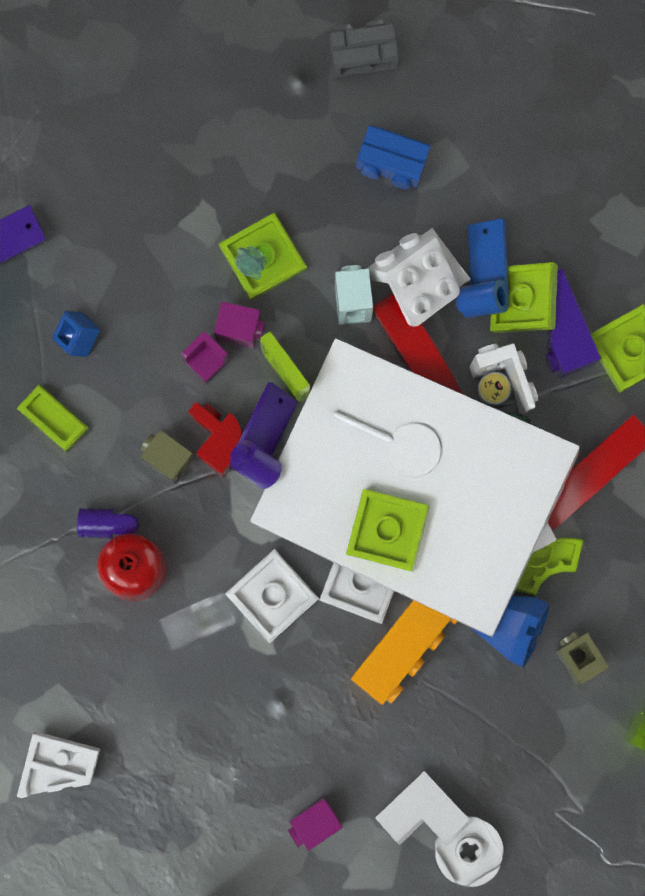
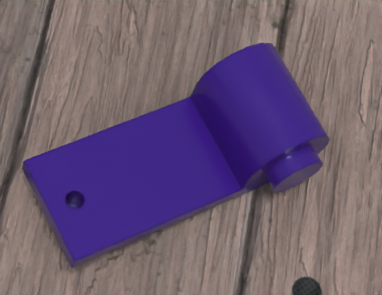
M27 205L0 219V264L47 240L31 205Z
M273 382L267 383L237 446L231 452L230 459L232 469L261 489L271 487L280 477L282 465L272 454L298 403Z

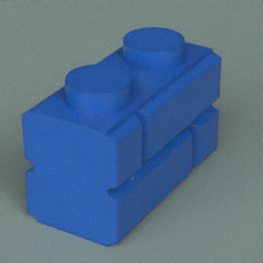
M369 125L358 154L356 168L361 169V174L371 179H379V176L391 179V183L401 189H409L410 186L417 188L431 145Z

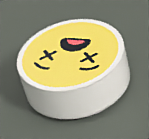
M499 372L487 373L478 384V396L483 403L489 406L503 404L511 393L509 379Z

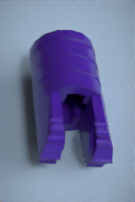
M79 508L77 534L79 538L97 537L112 539L113 534H134L141 524L135 515L114 514V509Z

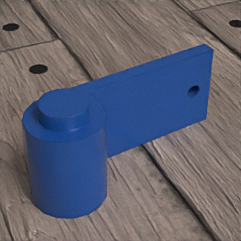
M501 218L468 225L471 285L463 286L460 289V293L456 298L457 308L466 318L504 313L508 310L509 306L506 220Z

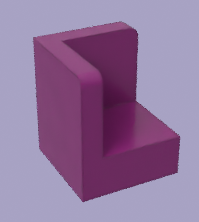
M205 331L181 353L183 361L206 384L230 361L227 352Z

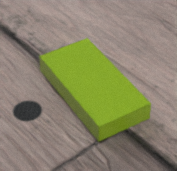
M38 385L17 408L66 453L89 429L41 385Z

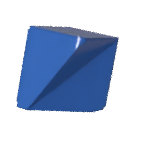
M64 311L52 339L70 356L87 357L101 329L81 312Z

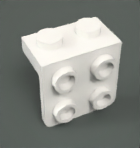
M412 233L403 237L399 241L400 245L393 250L379 254L375 258V262L366 269H369L370 280L389 283L407 323L411 326H418L455 299L460 293V288L437 238Z
M514 343L498 348L497 344H492L479 349V354L475 355L469 366L473 379L482 377L490 372L504 370L510 381L511 391L520 416H528L535 409L538 395L533 382H527L524 370H527V363L521 350L517 351Z

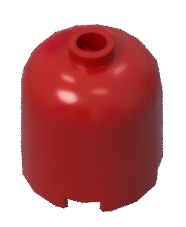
M126 533L115 536L104 545L98 556L97 571L100 581L109 592L122 600L136 602L148 599L158 591L165 581L167 564L165 555L156 543L142 535ZM126 558H131L133 562H128ZM122 560H123V562L125 563V565L123 566V568H121V562H122Z

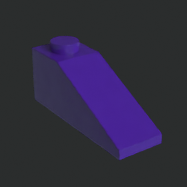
M563 269L557 270L555 329L548 330V354L545 355L550 370L557 372L559 379L596 365L601 359Z

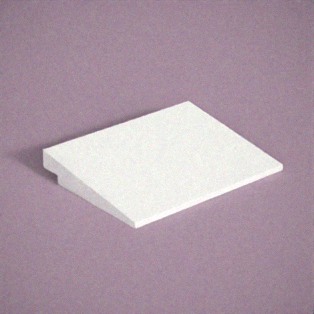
M335 338L278 460L282 465L280 477L271 487L264 490L250 522L493 637L563 491L567 477L579 454L580 446ZM333 412H338L389 436H392L397 429L407 424L425 425L437 435L440 441V460L437 466L427 475L416 478L406 477L398 473L390 464L387 455L388 442L333 418L332 414ZM363 489L430 506L413 572L346 555Z

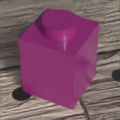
M221 302L214 330L215 339L254 348L255 341L261 340L260 338L263 336L266 321H261L260 310Z
M323 796L290 818L289 822L292 827L288 829V832L298 847L304 844L309 851L343 827Z

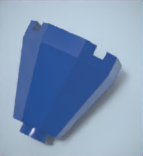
M512 596L493 637L473 628L471 629L512 664L525 668L537 645L535 644L538 635L541 636L550 605L537 598Z

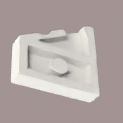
M35 731L30 742L17 797L25 798L31 794L46 791L49 793L66 787L89 785L93 780L100 748Z

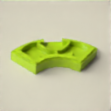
M556 538V541L532 553L515 591L536 596L540 585L549 576L559 572H576L583 540L577 538Z

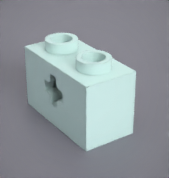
M359 265L342 267L341 271L335 272L338 324L347 325L371 322L373 302L369 269H361Z

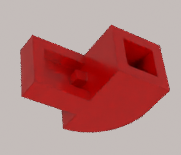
M195 402L187 411L189 417L211 434L196 452V455L224 478L232 468L230 465L231 452L237 446L242 435L240 425L231 413L220 422L218 419L221 417V414L207 403L202 407Z

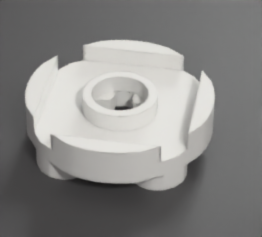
M470 816L468 818L472 823L448 846L439 837L436 838L435 859L441 872L450 881L460 885L476 887L487 883L498 873L502 861L503 843L500 835L492 825L476 816ZM467 842L469 845L477 844L478 849L474 852L476 856L474 860L470 861L468 857H460L459 853L463 850V843Z

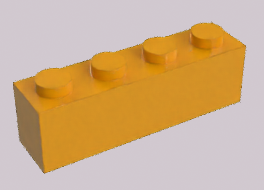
M413 600L350 680L381 705L386 700L392 704L404 689L400 682L407 674L413 677L425 662L420 657L428 647L433 651L446 636L441 631L449 621L454 625L457 621Z

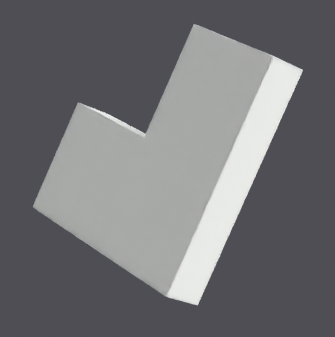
M425 771L375 817L399 845L423 822L433 830L446 846L472 823Z

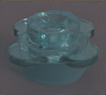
M248 246L246 249L240 247L237 250L238 256L235 258L238 269L244 275L252 276L254 279L259 280L261 278L260 272L267 264L265 257L252 246Z

